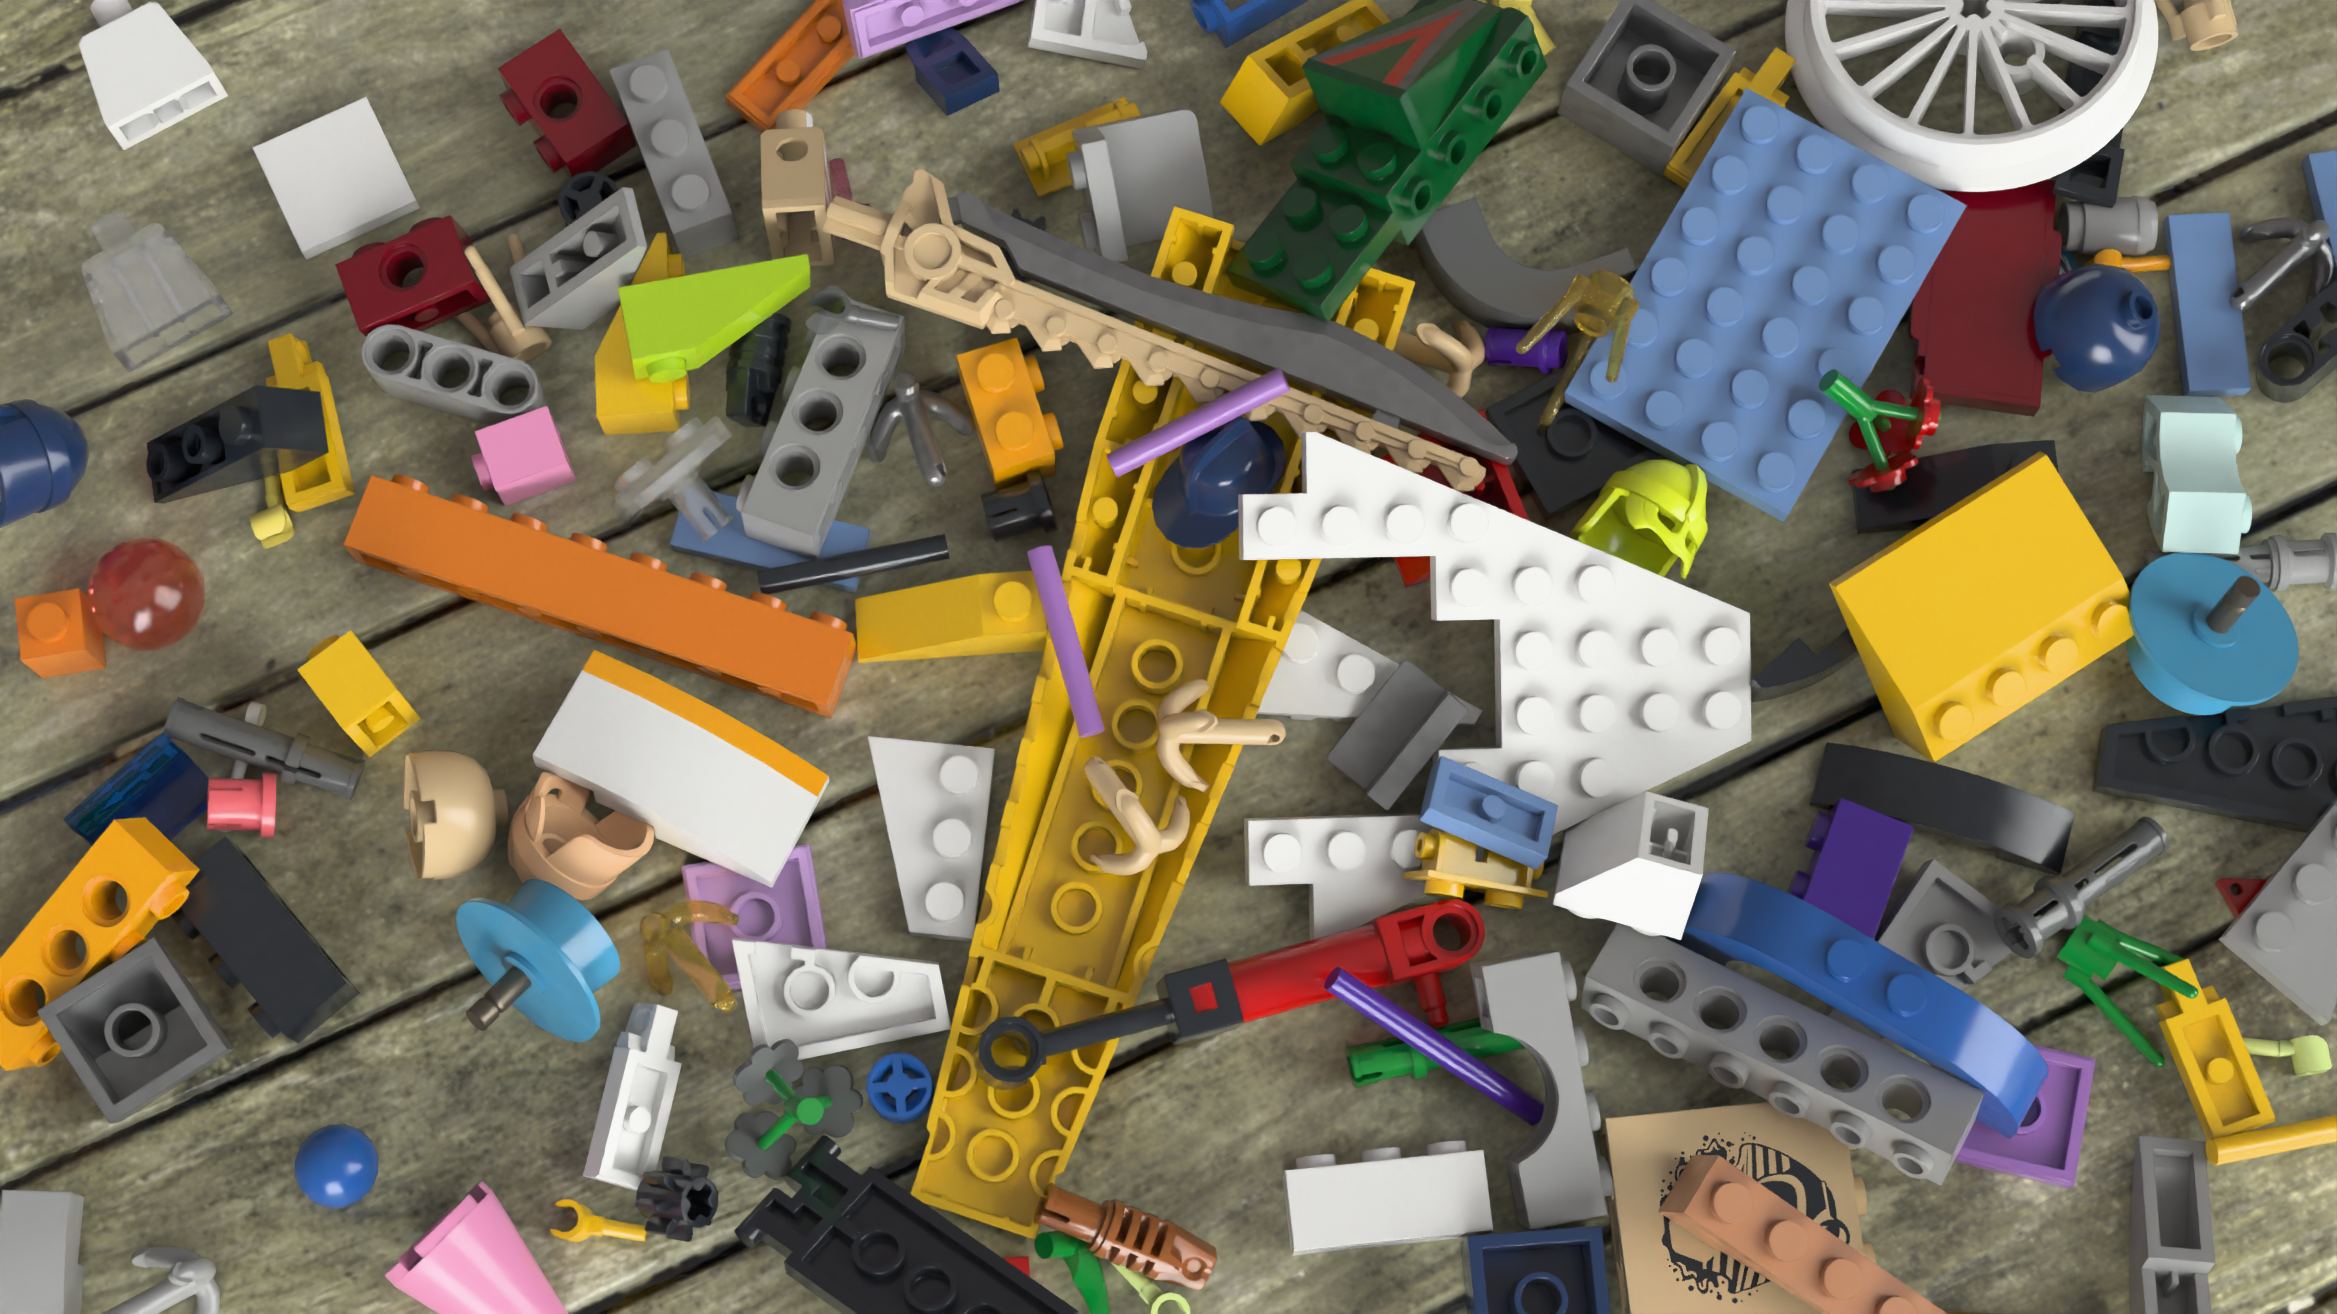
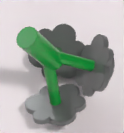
M790 1039L779 1040L771 1047L766 1044H760L751 1051L747 1062L736 1069L733 1075L734 1085L739 1091L743 1092V1099L749 1106H757L764 1100L772 1105L783 1102L784 1114L779 1117L773 1112L763 1111L754 1117L749 1113H742L735 1119V1130L726 1137L725 1149L731 1158L742 1162V1168L746 1175L751 1178H759L765 1174L773 1180L784 1178L792 1168L789 1156L796 1150L794 1138L785 1132L796 1121L803 1123L804 1130L813 1136L820 1135L825 1131L831 1137L840 1138L852 1131L854 1127L853 1113L861 1109L863 1097L859 1091L852 1089L853 1075L847 1067L832 1065L824 1071L821 1068L812 1067L804 1072V1065L797 1059L799 1056L798 1046ZM802 1076L803 1085L793 1090L792 1082Z

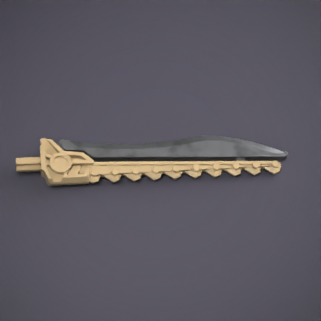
M924 169L914 171L913 183L905 189L903 197L893 215L836 195L833 203L830 202L827 209V219L823 226L824 232L880 250L882 263L885 267L886 295L894 300L982 330L987 326L992 334L1011 333L1010 329L1018 324L1024 325L1028 328L1042 351H1060L1062 346L1066 345L1069 341L1077 343L1094 369L1113 368V364L1120 359L1127 360L1145 386H1162L1164 381L1172 376L1177 377L1182 381L1196 404L1209 403L1223 394H1227L1260 377V375L1016 280L999 247L1001 246L1007 249L1018 272L1023 277L1260 370L1270 372L1279 367L1286 380L1375 414L1373 419H1370L1290 387V391L1243 414L1248 421H1267V416L1275 411L1282 413L1299 439H1301V432H1317L1320 434L1329 429L1335 432L1343 444L1371 455V451L1375 450L1378 446L1385 448L1398 467L1415 474L1422 473V469L1426 468L1429 464L1435 465L1444 475L1452 489L1458 492L1474 491V487L1483 481L1486 468L1480 466L1477 460L1472 457L1464 456L1398 430L1399 424L1503 465L1512 464L1518 454L1515 443L1508 441L1489 421L1451 389L1406 358L1367 336L1332 320L1329 322L1321 320L1314 315L1274 309L1225 298L1147 275L1082 249L983 204L981 199L965 191L957 194L955 197L947 198L944 184ZM962 224L963 229L956 225Z

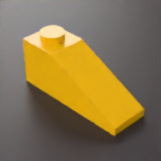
M1351 0L1249 54L1219 103L1261 146L1299 125L1320 108L1302 69L1303 64L1308 58L1391 22V20L1372 0Z
M1032 571L976 574L855 599L859 663L1044 651L1047 642V621Z

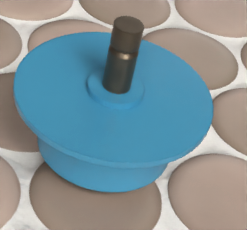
M2183 552L2156 559L2146 566L2135 579L2128 601L2129 619L2134 636L2126 642L2127 655L2130 665L2140 682L2149 692L2165 704L2190 714L2214 715L2224 712L2232 706L2254 705L2267 701L2281 692L2292 679L2299 657L2298 640L2293 623L2277 597L2260 580L2246 570L2215 556Z
M529 879L522 884L506 905L491 899L474 897L468 899L459 907L456 914V923L462 943L479 971L492 985L484 994V998H480L466 1011L468 1020L477 1029L485 1031L499 1017V1013H504L513 1005L534 1024L565 1040L583 1042L591 1039L598 1032L601 1019L599 1007L593 993L618 975L620 960L607 932L581 903L564 890L549 882Z

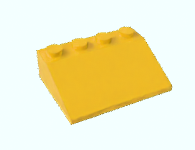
M2042 452L2036 453L1829 583L1895 738L1933 762L1941 759L2134 636L2128 613L2130 592L2124 577L2049 457Z

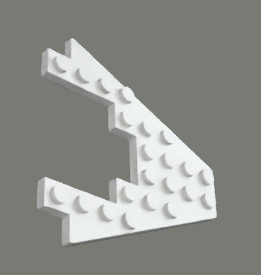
M1301 432L1302 493L1238 494L1239 560L1430 556L1431 620L1494 619L1496 746L1438 748L1433 754V765L1441 756H1444L1557 804L1558 810L1552 835L1751 741L1749 612L1317 432ZM1420 813L1245 818V883L1249 886L1309 884L1310 940L1354 929L1427 895L1424 894V882L1403 879V873L1421 870L1423 859L1416 858L1414 853L1416 838L1420 832L1429 833L1436 827L1420 821ZM1477 845L1475 861L1482 862L1484 847Z

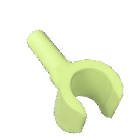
M2309 1035L2290 1040L2279 1039V1041L2242 1037L2249 1054L2277 1058L2292 1056L2295 1076L2321 1074L2332 1067L2328 1045L2319 1036Z
M1111 1263L1148 1304L1147 1314H1158V1308L1161 1303L1170 1299L1176 1301L1179 1308L1185 1314H1190L1189 1304L1181 1295L1170 1291H1162L1142 1273L1133 1272L1125 1266Z

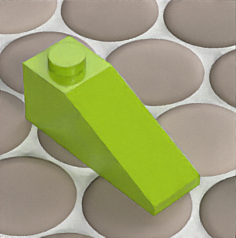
M808 254L618 287L635 380L649 378V381L654 383H665L684 377L687 374V370L701 367L810 288Z

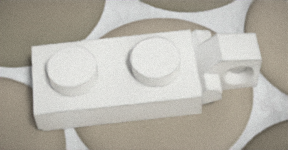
M634 1003L626 1030L621 1032L616 1043L617 1047L614 1048L583 1173L584 1177L637 1191L643 1179V1173L656 1171L682 1063L674 1061L675 1046L670 1045L678 1011L657 1004Z

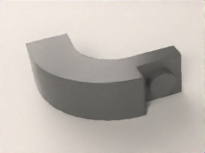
M1476 197L1436 210L1413 239L1427 274L1436 288L1457 310L1487 328L1498 326L1508 329L1541 330L1544 324H1554L1557 331H1565L1567 335L1579 333L1588 312L1585 305L1590 304L1591 309L1596 310L1619 302L1637 271L1629 248L1557 270H1541L1520 264L1504 253L1492 238Z

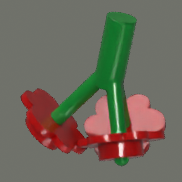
M1836 369L1825 373L1819 382V389L1857 419L1849 431L1850 442L1860 450H1868L1873 460V463L1867 465L1865 469L1857 471L1847 478L1849 485H1857V488L1869 486L1871 492L1893 490L1895 486L1907 480L1905 469L1911 468L1919 462L1917 456L1913 455L1910 451L1912 449L1919 450L1923 436L1934 435L1942 418L1940 414L1941 402L1938 398H1932L1933 386H1930L1929 379L1920 378L1911 405H1906L1904 397L1896 390H1884L1873 400ZM1891 452L1897 454V455H1894V456L1888 458V457L1890 456Z

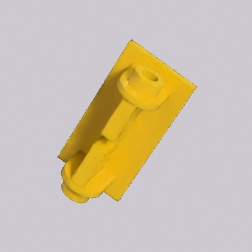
M1122 97L1014 143L1013 147L1038 199L1072 185L1066 153L1075 151L1071 130L1141 116L1134 102L1128 103L1126 98Z
M1433 828L1429 833L1420 832L1416 838L1414 853L1416 858L1423 859L1421 870L1403 873V879L1424 882V894L1443 898L1463 899L1464 890L1485 894L1484 905L1497 908L1522 910L1523 900L1548 897V891L1531 888L1532 879L1538 880L1540 878L1544 862L1537 869H1533L1486 848L1483 851L1482 862L1475 861L1477 844L1438 828Z

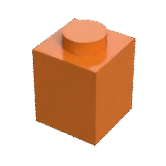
M80 588L14 598L20 660L41 678L106 668L100 607Z

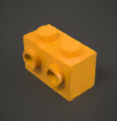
M1017 337L956 355L960 382L995 490L1028 480L1027 473L1038 469L1041 471L1043 479L1056 475L1054 451L1064 448L1054 413L1042 414L1035 394L1045 390L1035 355L1023 357Z

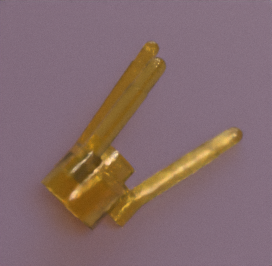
M1603 270L1593 271L1588 278L1577 274L1568 292L1516 345V351L1519 354H1525L1574 307V312L1576 313L1574 322L1583 333L1540 418L1541 423L1545 426L1553 422L1560 406H1562L1565 400L1564 393L1586 358L1595 338L1606 337L1610 331H1614V336L1608 358L1606 380L1613 383L1618 379L1631 322L1640 303L1634 299L1635 291L1632 286L1617 274Z

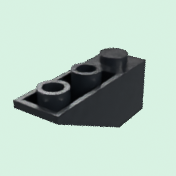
M255 385L147 442L148 456L146 467L152 481L154 503L163 504L283 474L329 453L320 392Z

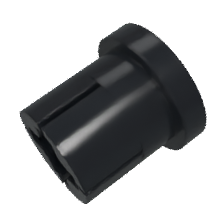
M1039 469L1027 473L1028 480L981 494L986 517L1017 508V511L987 520L995 542L1044 528L1045 533L1058 530L1050 496Z

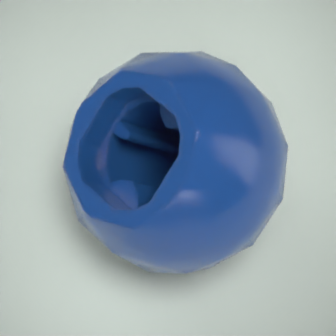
M347 1124L327 1125L314 1131L301 1143L295 1158V1178L301 1192L313 1203L326 1208L347 1207L360 1201L373 1188L378 1175L379 1156L373 1141L362 1130Z

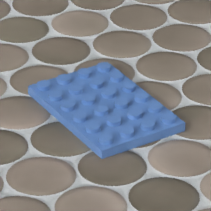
M1746 88L1566 389L1563 401L1679 465L1685 467L1687 464H1696L1705 473L1706 480L1785 522L1848 413L1819 389L1821 378L1828 371L1836 369L1859 389H1862L1967 205Z

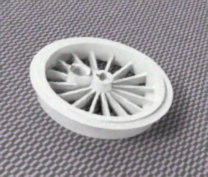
M1788 0L1785 15V44L1787 54L1796 59L1795 64L1791 68L1796 86L1809 110L1825 130L1933 188L1962 192L1998 191L2037 183L2073 168L2104 147L2124 127L2140 104L2154 70L2158 49L2156 5L2154 0H2114L2116 7L2035 3L2042 0ZM1825 15L1913 19L1839 42H1832L1828 34ZM2035 24L2119 28V50L2116 55L2112 56ZM1928 35L1864 86L1857 85L1840 62ZM1944 44L1947 45L1908 118H1901L1873 100ZM2045 51L2104 76L2086 96L2079 97L2043 63ZM2007 53L2021 54L2028 59L2027 64L2023 66L2009 65L2004 62L2002 55ZM1956 55L1966 56L1963 133H1948L1919 125ZM1977 61L1988 85L1994 91L2001 94L2016 131L1991 135H1977L1973 132ZM2038 84L2066 111L2045 122L2032 125L2019 95L2026 94Z

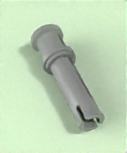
M2334 532L2324 533L2318 540L2286 541L2281 535H2273L2268 539H2264L2259 546L2239 547L2238 554L2201 553L2224 559L2241 567L2273 592H2284L2288 585L2321 583L2326 589H2337V533ZM2144 550V554L2141 557V572L2156 559L2179 552Z

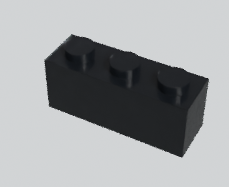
M225 836L193 862L200 871L186 886V889L189 890L186 901L171 917L192 940L200 934L203 935L216 951L207 959L210 965L232 989L240 983L243 984L256 1000L248 1008L249 1012L272 1038L282 1032L285 1036L299 1044L360 993L242 849Z

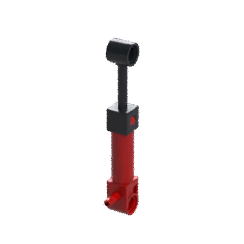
M1445 899L1375 918L1365 926L1227 962L1225 958L1168 973L1156 983L1159 1000L1039 1032L1037 1026H1034L1028 1020L1016 1016L1003 1017L992 1022L978 1039L973 1053L974 1067L979 1077L989 1086L1000 1090H1013L1025 1085L1041 1065L1046 1064V1057L1164 1025H1167L1173 1045L1235 1030L1246 1022L1338 998L1324 989L1328 975L1336 967H1341L1371 988L1381 986L1382 989L1414 981L1422 1011L1426 1013L1429 1026L1432 1028L1448 1024L1449 1017L1446 1011V998L1438 974L1450 972L1460 967L1477 954L1482 948L1485 938L1484 922L1479 912L1469 903L1458 899ZM1436 921L1451 923L1457 929L1460 935V945L1457 951L1445 950L1436 943L1433 937V927ZM1003 1037H1010L1020 1042L1026 1051L1024 1066L1017 1070H1006L997 1065L992 1057L991 1047L993 1042Z

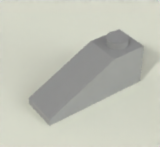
M622 187L509 268L524 326L584 330L620 305L618 287L630 285L647 249L633 188Z

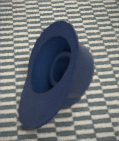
M1241 415L1183 444L1180 455L1165 471L1155 487L1152 510L1156 526L1167 540L1183 548L1202 549L1223 541L1239 527L1238 494H1269L1282 478L1286 464L1283 441L1272 427L1260 421H1248Z

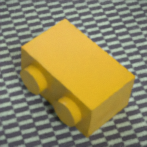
M351 630L342 637L333 635L319 642L308 653V662L297 669L342 729L369 758L421 720L417 712Z

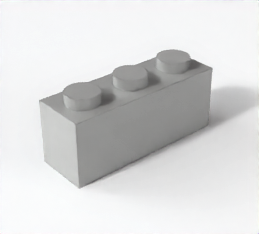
M666 49L611 69L610 73L678 252L682 253L684 259L740 239L731 208L669 50Z

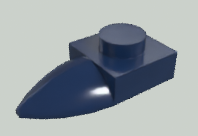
M949 27L905 43L907 54L914 64L916 81L947 116L1000 92L998 73L967 38L955 29Z

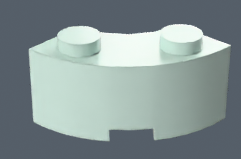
M2145 395L2142 426L2143 472H2154L2152 497L2146 507L2154 538L2162 552L2238 554L2241 533H2247L2250 529L2252 520L2251 500L2246 495L2240 482L2236 463V455L2239 453L2242 444V423L2237 414L2220 397Z

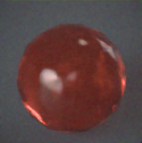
M141 537L128 540L105 553L92 570L88 586L89 610L98 628L114 642L135 651L160 650L173 646L186 637L199 622L203 615L205 603L204 578L195 560L179 546L160 538Z

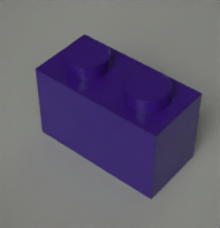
M1840 798L1829 810L1828 814L1818 811L1805 842V847L1814 850L1806 873L1800 870L1795 872L1787 893L1823 910L1874 940L1915 826Z

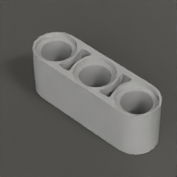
M387 324L377 327L368 334L363 342L361 355L365 367L380 389L392 397L488 425H494L548 406L545 391L536 373L528 364L520 360L400 325ZM399 351L410 353L408 361L400 369L394 371L382 369L385 359L392 353ZM459 368L469 371L467 380L459 387L451 389L441 386L443 378L451 370ZM525 386L529 388V394L520 404L506 406L500 403L503 394L511 387Z

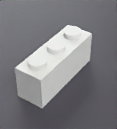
M1447 1141L1427 1145L1428 1156L1401 1158L1400 1148L1392 1147L1361 1152V1163L1336 1165L1334 1154L1297 1158V1169L1285 1170L1283 1175L1291 1256L1449 1240L1489 1234L1493 1231L1484 1150L1467 1151L1466 1141Z

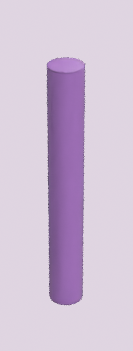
M1278 367L1108 453V461L1116 476L1120 477L1290 391V387L1281 369Z
M1051 545L1032 549L1027 552L1079 736L1084 738L1105 731L1053 548Z

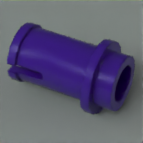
M1544 324L1541 330L1508 329L1498 326H1491L1488 329L1485 339V359L1488 361V366L1539 367L1541 373L1551 374L1554 368H1564L1566 364L1568 337L1565 331H1557L1554 324Z

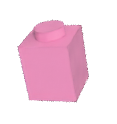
M547 406L475 431L482 451L471 456L483 490L487 491L495 488L505 506L577 481L558 427Z

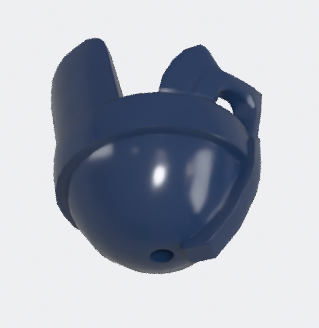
M29 399L0 405V528L33 513H42L64 504L84 476L89 459L88 443L78 423L63 411L38 404Z

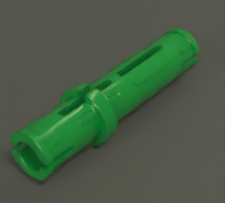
M1479 1017L1433 1028L1477 1059L1496 1056L1518 1049H1526L1517 1040L1508 1035L1482 1029ZM1397 1036L1371 1043L1350 1045L1345 1048L1348 1070L1355 1088L1408 1075L1413 1080L1427 1077V1071L1442 1067Z

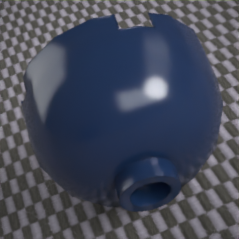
M2093 263L2054 277L2055 279L2052 283L2042 287L2037 294L2033 313L2036 340L2041 352L2051 349L2055 359L2061 365L2052 369L2059 379L2077 391L2096 393L2131 378L2142 371L2157 349L2160 336L2158 308L2149 290L2137 276L2122 267Z

